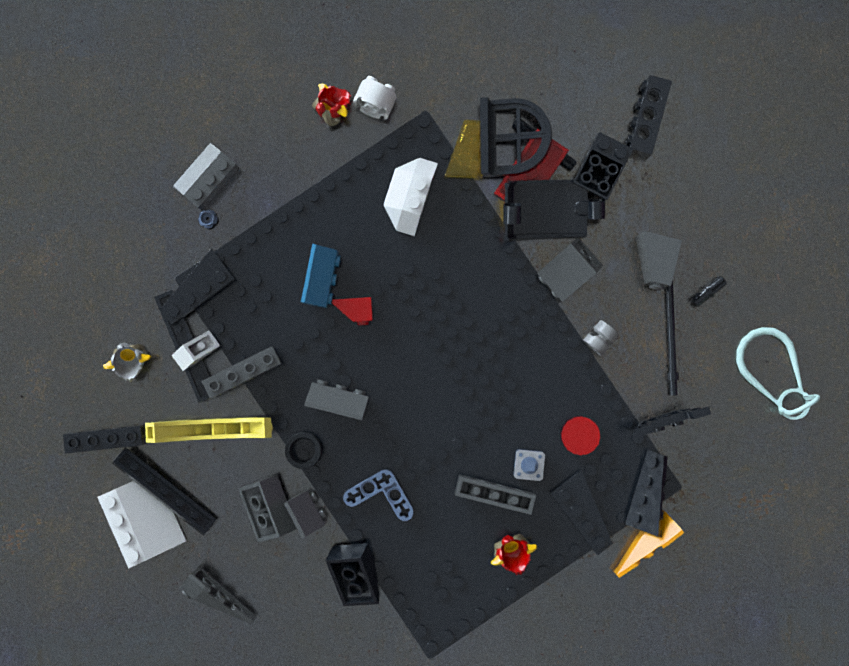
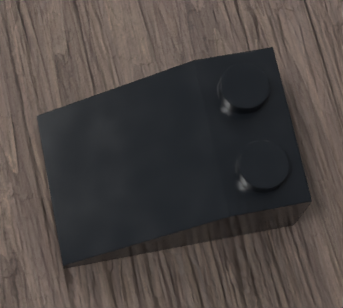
M368 543L333 546L325 561L343 606L379 604L374 558Z

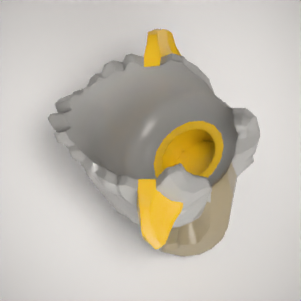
M120 343L114 349L111 360L104 364L103 367L105 369H113L116 375L131 383L140 373L144 362L150 360L151 356L147 354L146 349L141 344L129 345L127 343Z

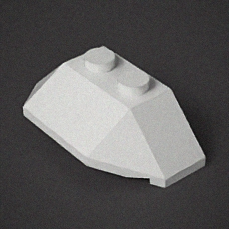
M418 158L395 169L384 207L396 231L415 237L438 163Z

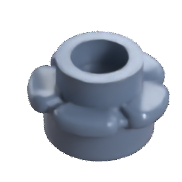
M203 210L199 214V224L205 228H212L217 223L215 212L213 210Z

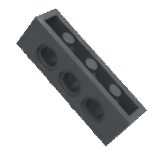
M272 346L202 380V383L209 398H215L282 365V362Z
M459 474L455 489V496L530 515L532 514L536 495L532 492Z

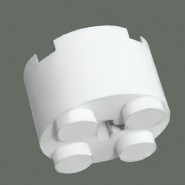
M368 76L366 80L361 82L353 100V105L356 107L358 104L361 107L360 111L376 119L384 116V120L388 119L397 99L396 89L392 85H383L376 78Z

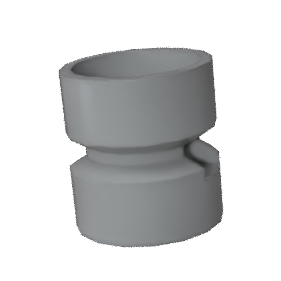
M599 320L593 328L594 332H589L583 339V342L598 355L603 356L609 349L608 344H613L619 337V334L607 323Z

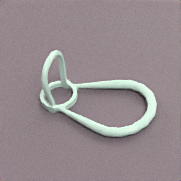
M768 327L752 330L742 338L737 348L736 363L743 377L778 406V412L784 417L798 420L807 415L810 407L816 404L821 397L817 394L808 395L803 391L797 353L790 338L785 333ZM761 335H773L786 345L799 386L796 389L785 390L778 400L747 370L744 362V351L748 343ZM791 392L801 394L806 404L794 410H786L782 407L784 397ZM802 412V413H801L800 415H798V416H795V417H794V416H791V415H794V414H797V413Z

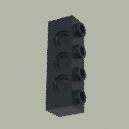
M649 75L646 80H643L640 91L643 92L642 97L638 98L635 106L638 112L636 117L633 116L630 128H633L632 134L628 135L625 143L626 146L633 149L632 154L646 158L653 154L672 84L671 80ZM648 95H655L656 102L650 101ZM648 112L652 119L646 120L643 117V113ZM638 131H644L647 137L645 139L640 138Z
M145 425L63 434L65 454L148 444L146 442Z

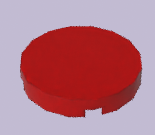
M582 416L574 417L568 420L563 427L561 433L562 443L573 454H589L599 444V428L589 418Z

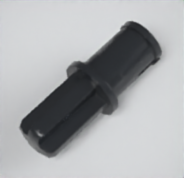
M718 276L707 286L704 285L703 289L690 299L696 307H700L701 304L710 297L713 298L715 293L726 286L727 282L722 276Z

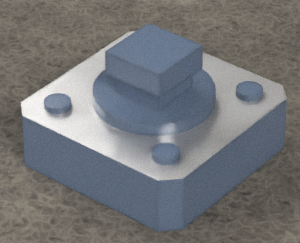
M516 450L514 477L516 479L541 481L543 479L545 454L542 451Z

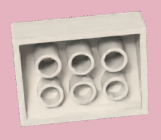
M135 481L97 497L128 568L187 541L175 513Z

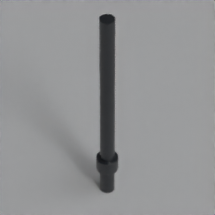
M672 281L671 286L666 287L669 362L667 380H669L670 396L678 395L677 380H679V372H677Z

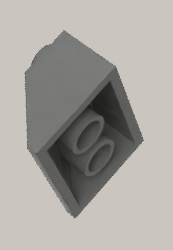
M210 143L173 186L203 211L238 171L239 167Z
M319 379L317 383L312 382L304 406L358 420L364 419L370 397L366 395V391L355 389V392L347 391L348 387L339 384H336V387L328 386L329 382Z
M277 474L238 488L258 542L278 538L297 529L284 505L287 498Z

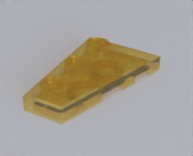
M480 120L463 121L444 177H483L481 174Z

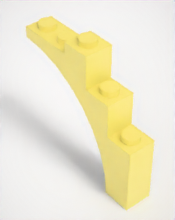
M266 417L213 418L145 423L146 442L148 443L225 438H271L273 430L271 418Z

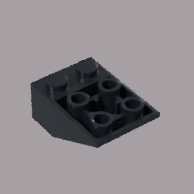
M598 132L573 183L608 200L633 149Z

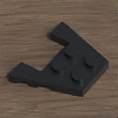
M706 406L703 408L678 409L643 420L634 429L635 435L640 437L653 432H660L665 430L664 426L672 425V427L684 424L683 420L689 418L697 419L710 415V408Z

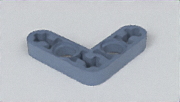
M383 469L351 487L343 496L345 504L353 507L383 491L400 520L408 521L413 516L411 503L395 475L389 469ZM383 473L386 475L390 474L389 483H386V481L379 484L381 488L378 489V485L373 478L377 477L378 481L382 479ZM370 482L374 485L375 488L372 493L364 491L363 486L365 483ZM360 487V491L365 497L361 498L360 494L355 498L356 502L348 501V493L356 494L358 492L356 488ZM398 490L401 493L400 499L392 500L390 492ZM403 499L406 501L402 503L404 508L410 509L408 512L409 516L407 517L400 515L402 511L400 505L397 508L394 505L400 503Z

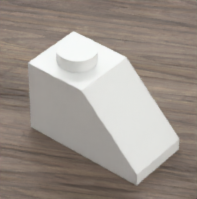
M207 331L182 345L172 357L182 371L219 348L220 345L211 332Z

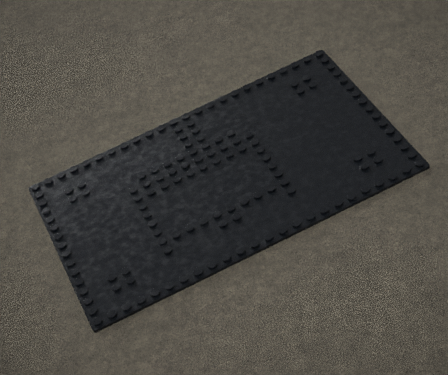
M423 111L214 251L235 280L198 306L195 311L217 340L232 366L272 346L275 348L282 365L244 384L266 417L271 418L272 426L285 445L293 435L300 432L312 433L320 439L322 444L320 460L313 467L302 469V471L350 543H368L374 558L377 583L427 658L432 659L592 550L591 546L550 493L579 470H582L610 537L628 526L625 523L647 450L660 453L648 435L636 437L634 429H636L639 422L587 345L583 342V339L547 286L539 280L537 271L516 240L505 242V224H503V221L428 111ZM422 158L438 163L414 237L396 231L384 207V202L395 169L413 160ZM312 244L335 249L339 252L338 255L341 256L340 265L335 268L334 273L337 274L336 285H332L331 293L334 294L333 299L372 298L373 321H369V325L358 326L357 322H353L333 304H328V308L301 302ZM199 262L176 277L175 280L179 286ZM319 379L329 382L328 386L336 387V384L348 387L347 391L355 392V389L366 391V395L370 397L364 419L358 420L304 406L312 382L317 383ZM582 416L589 418L599 428V444L589 454H573L562 443L561 433L563 427L568 420L574 417ZM300 439L294 444L293 455L297 460L307 462L314 457L315 447L311 441ZM516 450L542 451L545 454L543 479L541 481L516 479L514 477ZM668 465L666 482H664L663 488L665 500L682 488ZM383 469H389L395 475L411 503L413 516L408 521L400 520L383 491L353 507L345 504L343 496L351 487ZM383 473L382 479L378 481L377 477L373 478L378 485V489L381 488L379 485L381 482L386 481V483H389L390 474L386 475ZM459 474L534 493L536 498L532 514L455 496ZM370 482L365 483L363 486L364 491L367 493H372L375 488ZM360 487L356 488L358 490L356 494L348 493V501L356 502L355 498L360 494L361 498L365 497L361 493ZM398 490L390 492L392 500L400 499L401 493ZM403 499L400 503L394 505L396 508L400 505L402 509L400 515L407 517L409 516L408 512L410 509L404 508L402 503L406 501ZM522 534L530 542V545H537V549L531 553V560L525 572L521 575H516L512 571L506 570L501 564L496 566L491 564V561L495 559L494 544L501 541L507 535L513 537L514 535Z

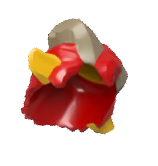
M323 83L319 84L320 92L312 106L329 126H335L340 122L341 115L343 117L347 116V106L352 96L345 89H339L331 85L328 87Z
M517 534L513 537L507 535L501 541L494 544L495 559L491 561V564L495 566L501 564L506 570L512 571L516 575H521L525 572L531 560V553L537 549V545H530V542L522 534Z

